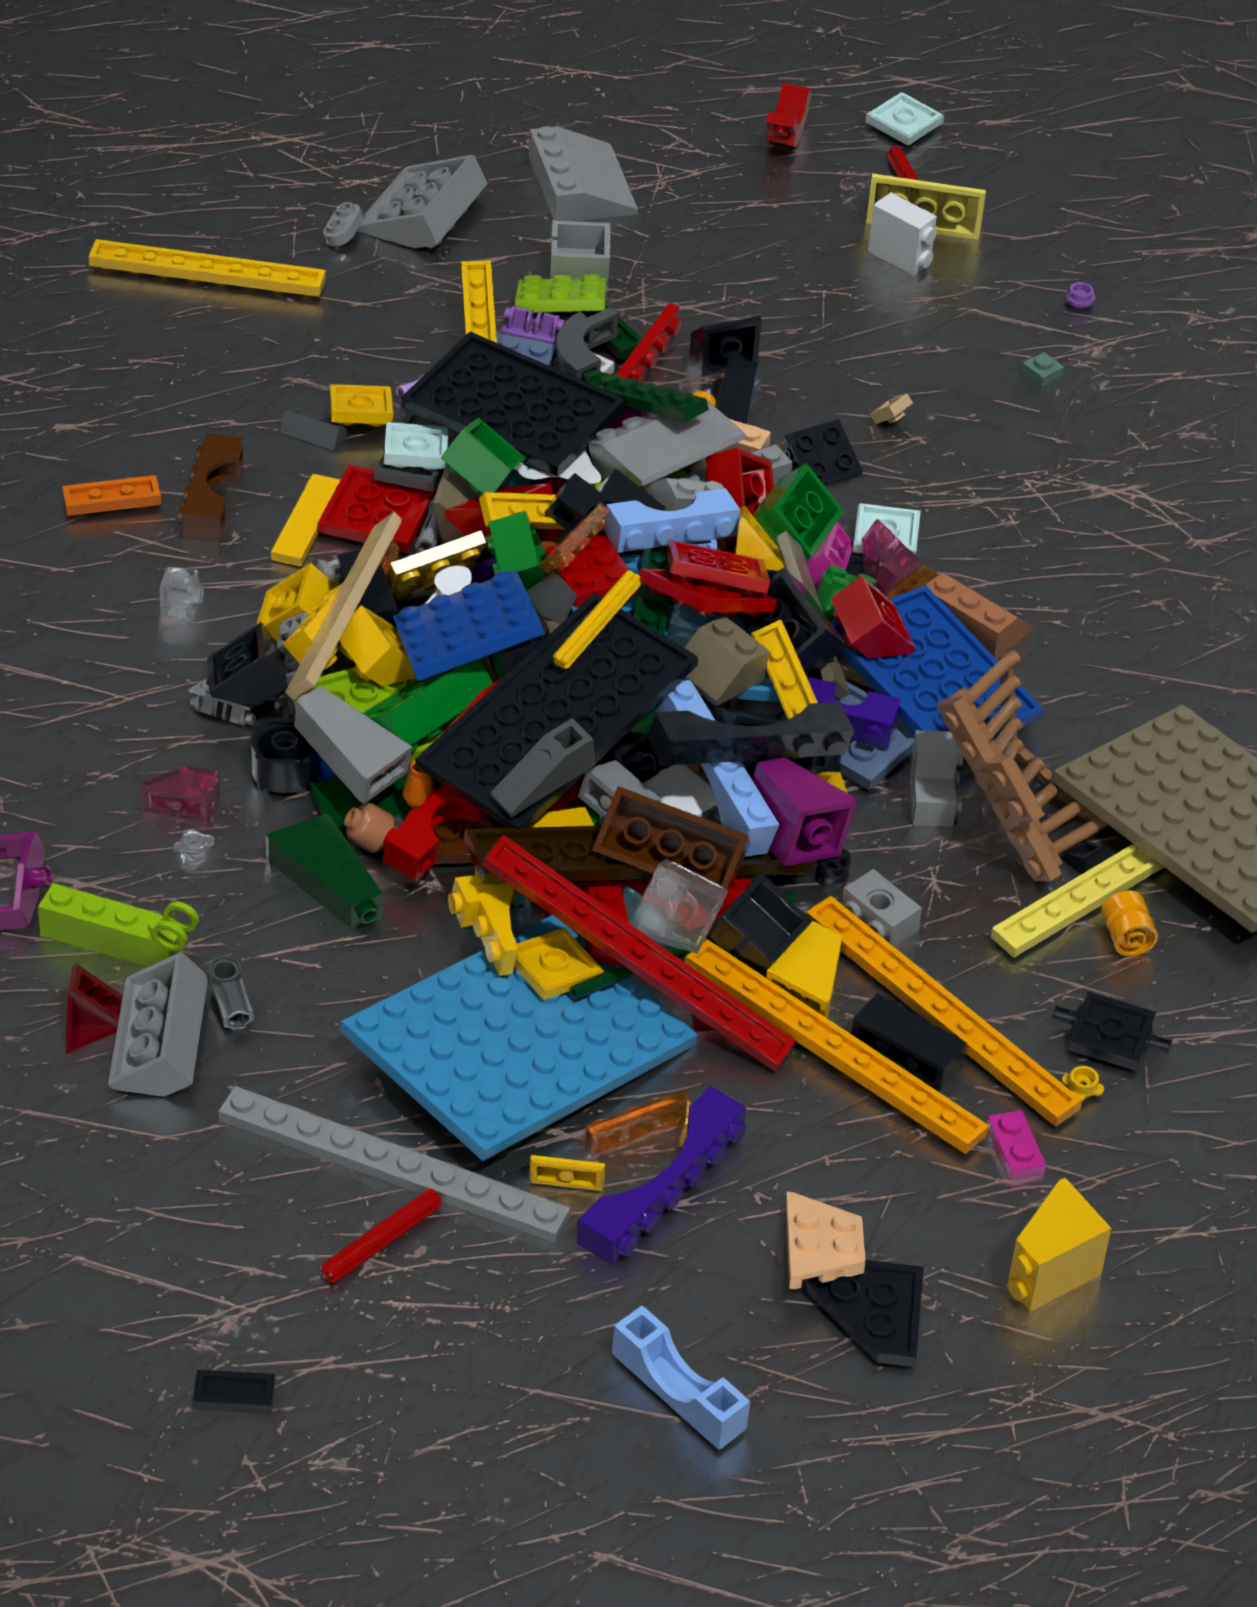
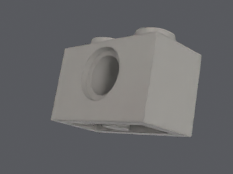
M870 870L844 887L842 905L892 946L896 947L919 931L922 907L876 870Z

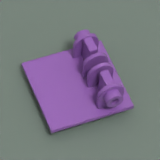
M513 303L512 308L506 307L504 319L506 320L500 333L557 344L558 332L564 322L571 316L554 312L539 311L534 313V310L531 309L527 313V309L516 307Z

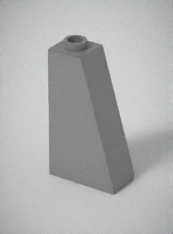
M319 685L308 694H303L297 700L295 705V728L363 804L409 772L412 746Z

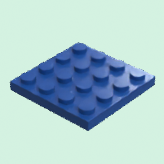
M516 570L500 572L491 580L480 584H468L459 592L436 596L429 603L418 607L410 606L404 608L399 614L393 616L417 681L545 634L540 619Z

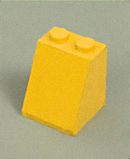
M1066 1178L1057 1182L1016 1239L1007 1287L1011 1296L1016 1301H1020L1029 1312L1091 1281L1102 1273L1112 1228Z

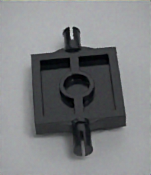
M1089 991L1084 1003L1076 1011L1056 1005L1052 1015V1020L1072 1025V1034L1067 1050L1135 1071L1141 1056L1148 1048L1169 1054L1173 1041L1172 1039L1152 1034V1025L1156 1015L1155 1011Z

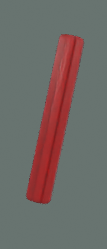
M432 1188L423 1191L322 1263L320 1266L322 1277L328 1283H335L441 1206L440 1195Z

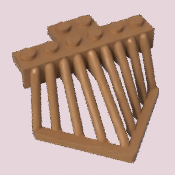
M1010 650L1000 656L999 661L968 690L965 687L961 688L938 703L936 707L942 716L943 722L957 742L961 754L972 769L977 783L991 803L994 813L1005 828L1010 842L1020 855L1029 875L1034 881H1053L1062 874L1058 866L1063 862L1058 854L1099 832L1108 824L1051 782L1052 772L1045 766L1043 760L1031 754L1024 747L1022 741L1017 738V731L1023 728V724L1016 717V711L1022 707V703L1015 696V689L1021 686V682L1014 675L1013 666L1019 663L1021 658L1015 650ZM1000 678V686L976 708L973 703ZM1001 704L999 711L985 724L984 720ZM1002 728L997 738L995 740L990 741L995 736V734ZM1014 758L1017 759L1025 767L1022 772L1018 768ZM1034 777L1046 786L1035 796L1028 786ZM1057 796L1067 805L1040 823L1039 818L1045 815L1041 808L1052 798ZM1076 815L1086 823L1053 843L1048 837L1049 833Z

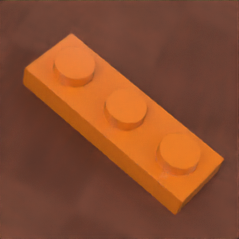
M156 475L62 486L67 516L161 505V494Z

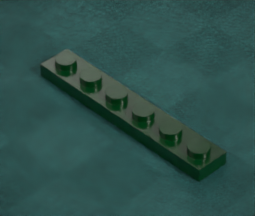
M599 369L587 371L583 374L584 377L581 378L583 381L625 398V407L686 422L709 410L706 398L695 396L689 392L675 391L673 388L659 387L654 383L639 382L634 378L620 377L618 374L604 373Z

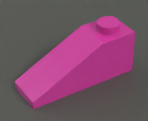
M836 522L813 556L806 560L815 589H817L822 574L827 571L829 565H836L846 570L854 542L838 522Z

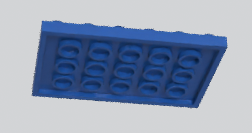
M924 585L889 599L898 609L916 648L915 652L905 655L867 658L858 649L853 651L848 645L840 651L844 658L877 693L901 698L898 716L914 734L916 730L950 731L943 722L936 705L963 687L968 690L998 662L943 602ZM836 620L831 621L834 628L837 630L839 635L844 640L843 635L846 634L845 629L842 628ZM1000 678L973 703L976 708L1000 686ZM1022 686L1015 689V696L1022 703V707L1016 711V717L1020 719L1023 726L1041 719L1044 709ZM1001 704L984 720L985 724L999 711ZM1002 728L995 734L993 738H996L999 735Z

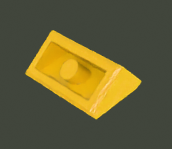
M531 1155L529 1183L603 1191L606 1167L605 1163Z

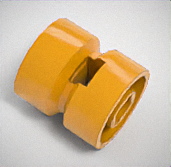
M1128 890L1113 894L1106 899L1102 905L1101 913L1108 930L1111 932L1110 936L1116 951L1121 955L1130 957L1146 953L1153 948L1158 940V933L1143 896L1136 891Z

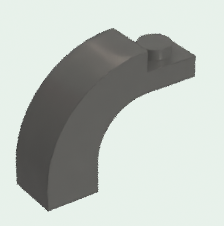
M610 307L588 318L581 312H578L565 321L557 335L556 369L579 379L583 378V374L587 371L600 370L601 359L590 349L617 337L618 312Z

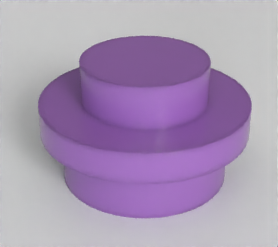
M1084 282L1072 284L1066 293L1067 302L1080 309L1091 306L1095 301L1093 287Z

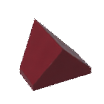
M78 964L72 967L67 994L65 1055L117 1033L123 995Z

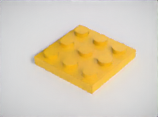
M482 531L392 562L387 571L386 578L394 600L396 602L404 600L413 594L412 591L424 588V591L436 588L435 576L448 567L464 566L471 572L486 544Z

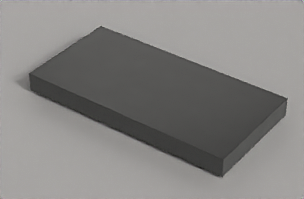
M411 411L407 413L402 422L405 424L444 426ZM448 428V447L459 434V432ZM383 455L374 470V480L434 492L442 478L444 469L427 470L423 467L410 466L396 468L392 465H384Z

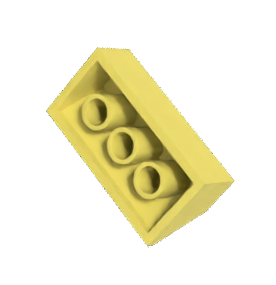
M872 174L866 224H871L873 205L891 192L937 216L936 234L979 240L986 190Z

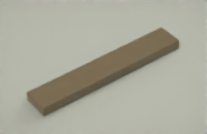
M785 531L778 535L776 540L786 570L805 586L822 610L802 547ZM836 655L824 667L818 669L822 680L837 683L835 696L842 699L849 695L850 692L838 656Z

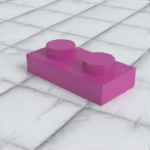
M1022 1110L987 1117L988 1131L1009 1180L1045 1173L1046 1163Z

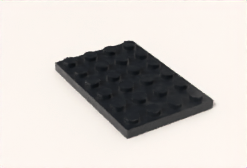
M470 331L401 397V407L459 433L474 420L480 418L527 458L524 462L559 476L589 445V442L597 437L596 433L604 430L625 408V398Z

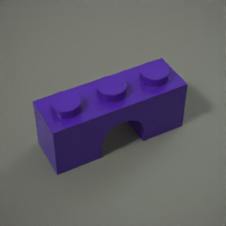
M807 677L818 703L839 702L835 698L837 683ZM869 691L866 699L860 704L846 705L840 702L854 729L851 740L889 749L898 723L901 698Z

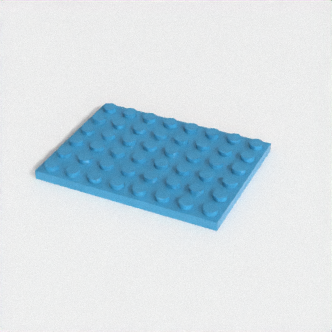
M553 915L513 935L517 944L565 927L586 950L584 939ZM485 949L342 1020L340 1032L482 1161L696 1045L698 1037L694 1030L630 976L579 999H574L569 991L543 1000L515 967L512 974L499 976L493 962L490 963L488 961ZM599 964L604 972L617 967V965Z

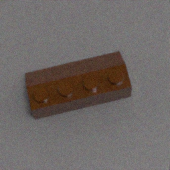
M618 786L592 852L723 901L738 875L750 845V840L747 834Z

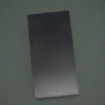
M197 1370L193 1410L272 1414L275 1374Z

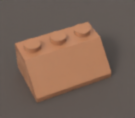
M943 572L926 584L996 659L1033 631L1031 624Z

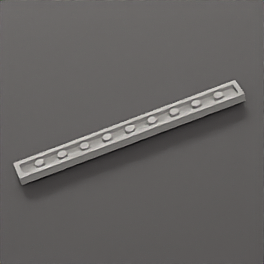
M237 1086L233 1088L218 1111L219 1121L418 1194H421L428 1188H432L440 1195V1202L552 1243H556L570 1218L571 1207Z

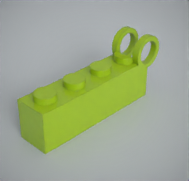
M52 883L38 905L40 936L146 967L154 965L181 951L183 952L188 941L185 932L193 931L199 923L197 912L183 902L175 901L169 903L162 915L56 883ZM178 910L185 913L190 918L191 923L186 924L176 920L171 911Z

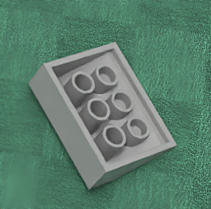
M558 126L530 129L529 159L553 220L585 221L638 215V208L610 143Z
M474 154L405 167L363 215L364 219L356 232L411 248H434L438 246L446 233L455 227L456 221L468 211L467 208L480 197V192L488 184Z
M707 401L709 410L686 422L652 413L641 418L639 416L628 418L622 422L623 426L619 428H608L596 433L597 437L589 442L588 448L594 467L602 478H607L617 469L635 484L644 486L747 438L745 432Z

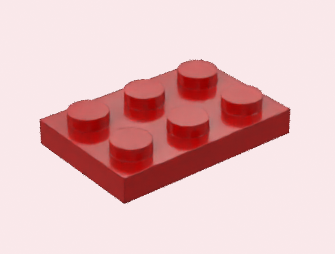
M592 536L587 540L572 543L561 542L556 546L545 548V558L551 569L558 573L577 594L573 603L575 607L581 606L594 593L604 597L622 575L629 571L607 536Z

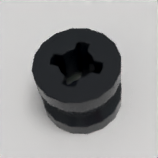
M842 849L841 856L817 860L818 866L816 867L815 878L821 886L828 889H838L847 884L851 856L846 849Z

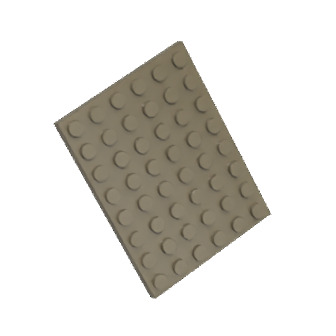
M1182 704L1053 770L1051 782L1251 933L1257 930V758L1246 751L1241 745L1232 741L1216 727L1207 723L1196 715L1194 711Z

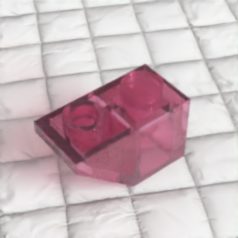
M879 519L873 522L862 538L865 574L873 575V578L876 580L875 586L888 598L911 579L922 562Z

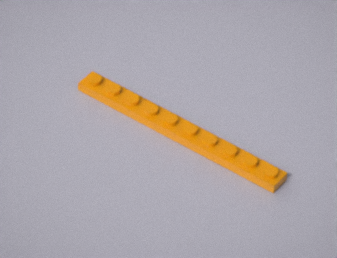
M829 896L806 911V915L812 921L842 936L841 951L921 1017L966 1042L965 1053L1052 1125L1057 1127L1081 1109V1098L835 898Z
M708 939L685 957V963L796 1042L964 1154H967L987 1136L988 1124Z

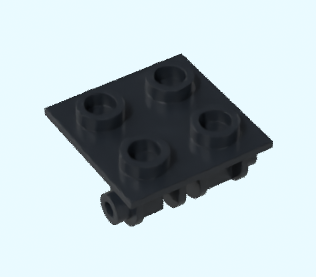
M839 419L785 435L789 444L788 448L784 450L785 455L793 462H797L799 467L807 463L823 485L863 473L862 467Z

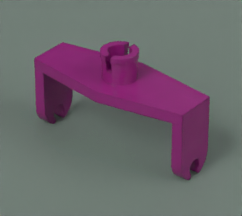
M36 831L0 836V847H4L0 848V856L4 858L20 857L14 904L0 907V931L29 927L40 894V888L52 885V871L49 865H43L45 848Z

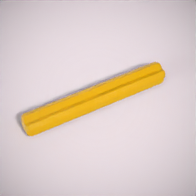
M631 570L626 571L553 655L556 666L568 669L641 585L640 576L637 573L635 574Z

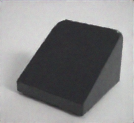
M1085 841L1066 852L1062 857L1063 861L1081 875L1112 857L1109 846Z

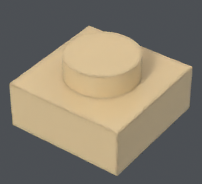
M905 393L887 400L870 415L875 424L886 420L891 424L905 416L903 410L913 404L909 395Z

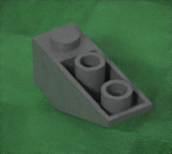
M571 718L545 734L491 792V797L510 817L515 816L595 766L593 738Z

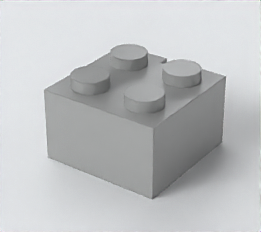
M552 220L550 279H553L554 275L567 274L571 278H583L584 274L595 273L600 274V278L607 277L608 287L610 223Z

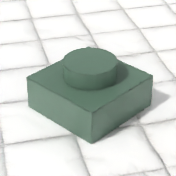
M1043 352L1023 362L1021 372L1040 387H1043L1063 377L1064 366Z

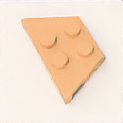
M786 1192L785 1212L789 1289L801 1288L802 1280L819 1276L820 1282L824 1283L841 1276L849 1277L864 1273L865 1248L862 1216L794 1192Z

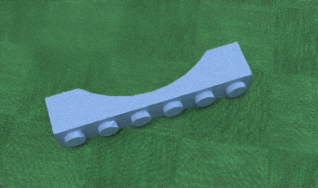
M691 680L681 681L653 709V718L656 712L688 710L701 717L715 721ZM741 761L701 764L715 795L721 825L749 835L750 845L745 857L766 854L777 832L779 823Z

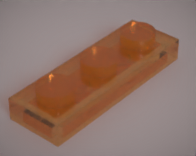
M602 502L598 504L539 564L547 574L557 566L563 570L576 557L572 552L574 551L578 554L591 541L587 536L592 539L605 526L602 520L610 512Z
M681 1090L673 1094L663 1095L649 1103L630 1107L626 1111L608 1118H600L586 1125L585 1150L590 1158L594 1159L688 1124L691 1099L685 1090Z

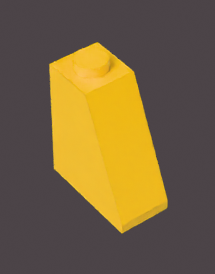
M812 921L767 970L766 978L828 1019L839 964L842 936Z

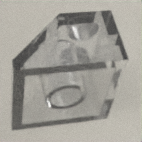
M665 859L658 864L630 924L661 944L698 954L729 890Z

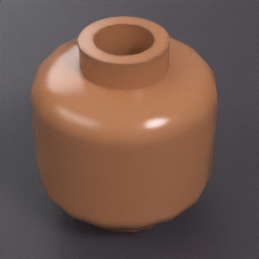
M369 802L361 804L358 808L353 807L347 813L344 820V825L347 826L346 836L348 841L371 853H376L381 849L384 850L383 840L390 829L397 828L391 813Z

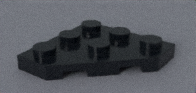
M865 1260L864 1273L849 1277L841 1276L824 1283L820 1282L819 1276L808 1279L807 1293L877 1363L915 1367L924 1267Z

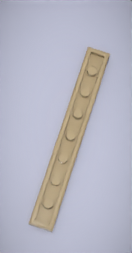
M392 512L376 524L369 534L285 691L292 699H297L312 689L321 676L401 524L402 519L395 512Z

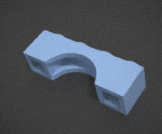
M726 488L696 492L694 503L685 509L677 511L656 510L643 505L637 500L607 504L604 532L618 553L668 546L669 539L687 543L737 536L740 508Z
M643 1305L614 1325L612 1354L718 1450L747 1429L750 1400L724 1377L713 1382L696 1374L685 1363L675 1348L669 1328Z

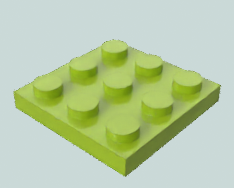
M595 273L584 274L583 278H571L570 275L559 274L554 275L553 279H541L539 275H528L524 277V280L518 281L515 306L527 309V313H529L530 309L534 310V313L539 311H603L606 304L607 277L600 278V274Z

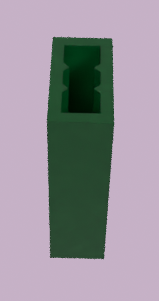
M329 813L266 834V859L348 927L352 929L383 918V893Z

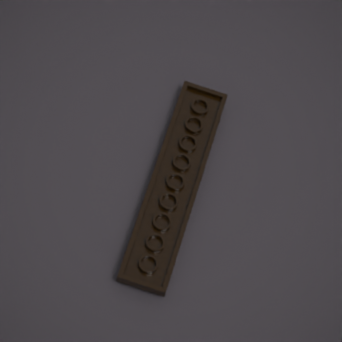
M602 825L465 830L463 841L483 884H506L505 881L481 865L485 857L503 835L568 881L596 882L600 880L663 879L592 852ZM768 850L766 854L744 857L737 876H759L761 873L763 875L808 874L811 862L784 867L775 855Z

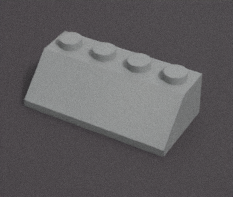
M182 951L126 977L108 1086L111 1089L165 1097L193 1084L208 975Z

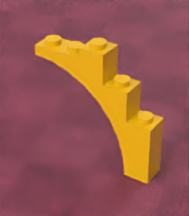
M580 807L545 812L530 827L595 825L586 808ZM475 868V875L455 878L452 893L448 895L449 910L452 914L456 915L461 927L473 926L476 936L481 938L485 946L488 961L490 963L493 962L498 975H509L513 973L518 953V947L511 930L509 909L520 892L508 883L499 885L483 884Z

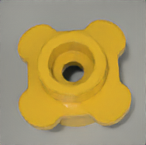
M1075 1067L1070 1074L1067 1073L1062 1077V1084L1067 1086L1082 1101L1093 1095L1101 1096L1104 1092V1086L1098 1083V1073L1091 1067Z

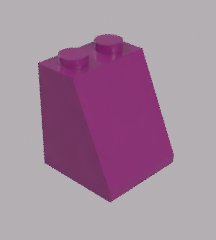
M787 758L757 762L752 781L779 823L769 850L785 867L841 856L858 801L853 796Z

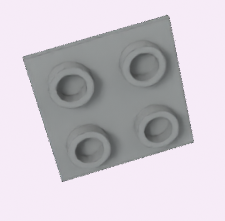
M208 677L189 688V692L194 693L190 705L195 707L196 711L213 715L216 718H219L222 714L223 720L227 721L230 718V722L242 726L254 724L256 713L252 712V709L257 705L213 698L209 693Z

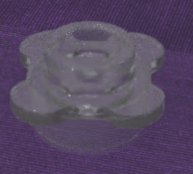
M194 829L184 830L182 839L174 843V851L177 854H181V857L187 862L196 863L204 860L208 855V847L214 845V838L211 835H203Z

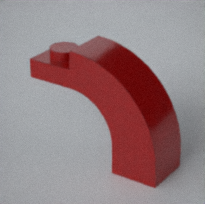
M782 83L776 112H768L767 115L768 133L766 142L790 147L797 146L810 105V88Z

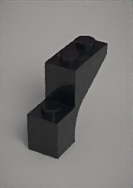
M615 469L601 483L598 489H595L587 481L574 473L559 489L544 513L570 532L584 518L596 517L605 520L607 504L637 500L643 505L656 510L664 511L666 507L619 470Z

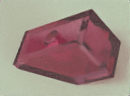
M184 766L143 782L141 786L142 811L208 824L220 797L219 772Z

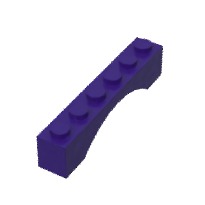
M710 1086L689 1107L687 1139L681 1152L672 1164L656 1178L638 1188L620 1194L600 1197L578 1220L577 1244L612 1266L623 1255L628 1256L635 1248L637 1240L645 1232L650 1233L656 1227L660 1216L667 1209L672 1210L675 1208L689 1186L695 1187L702 1178L703 1172L711 1164L716 1165L720 1161L725 1149L732 1142L737 1143L742 1138L747 1127L744 1123L746 1106Z

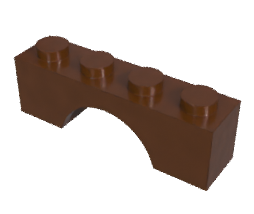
M206 433L203 446L198 445L196 453L197 465H192L191 485H186L185 506H179L177 520L178 524L183 525V538L221 542L226 525V498L215 493L213 490L220 485L239 480L244 463L243 437Z

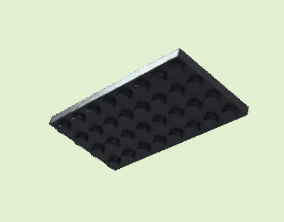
M594 593L415 759L416 768L507 828L521 829L530 827L587 772L585 771L515 816L510 817L491 797V792L545 734L573 718L593 738L595 763H597L698 666V656L624 610L619 609L568 669L556 666L553 658L554 653L602 600L603 597Z

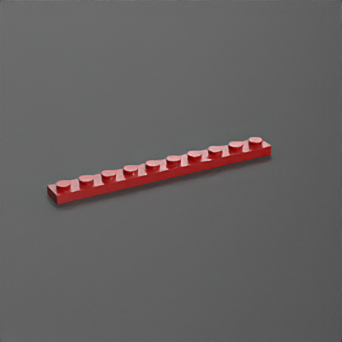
M668 303L616 374L620 377L634 378L639 382H643L646 372L654 368L660 353L666 352L671 338L677 336L682 326V320L679 319L680 306ZM548 477L542 479V484L551 483L553 495H556L568 479Z
M503 835L481 865L772 1071L775 1072L795 1043V1040L506 836Z

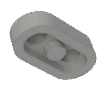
M345 202L336 208V211L323 230V235L329 246L343 245L354 237L364 219L359 205Z

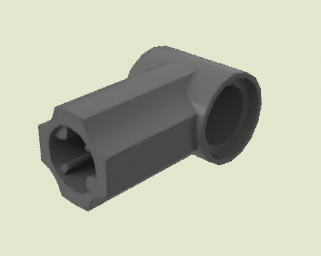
M230 956L215 958L209 965L210 995L216 1001L223 1026L229 1027L233 1031L243 1029L248 1023L254 1021V1013L241 977V965L238 960Z

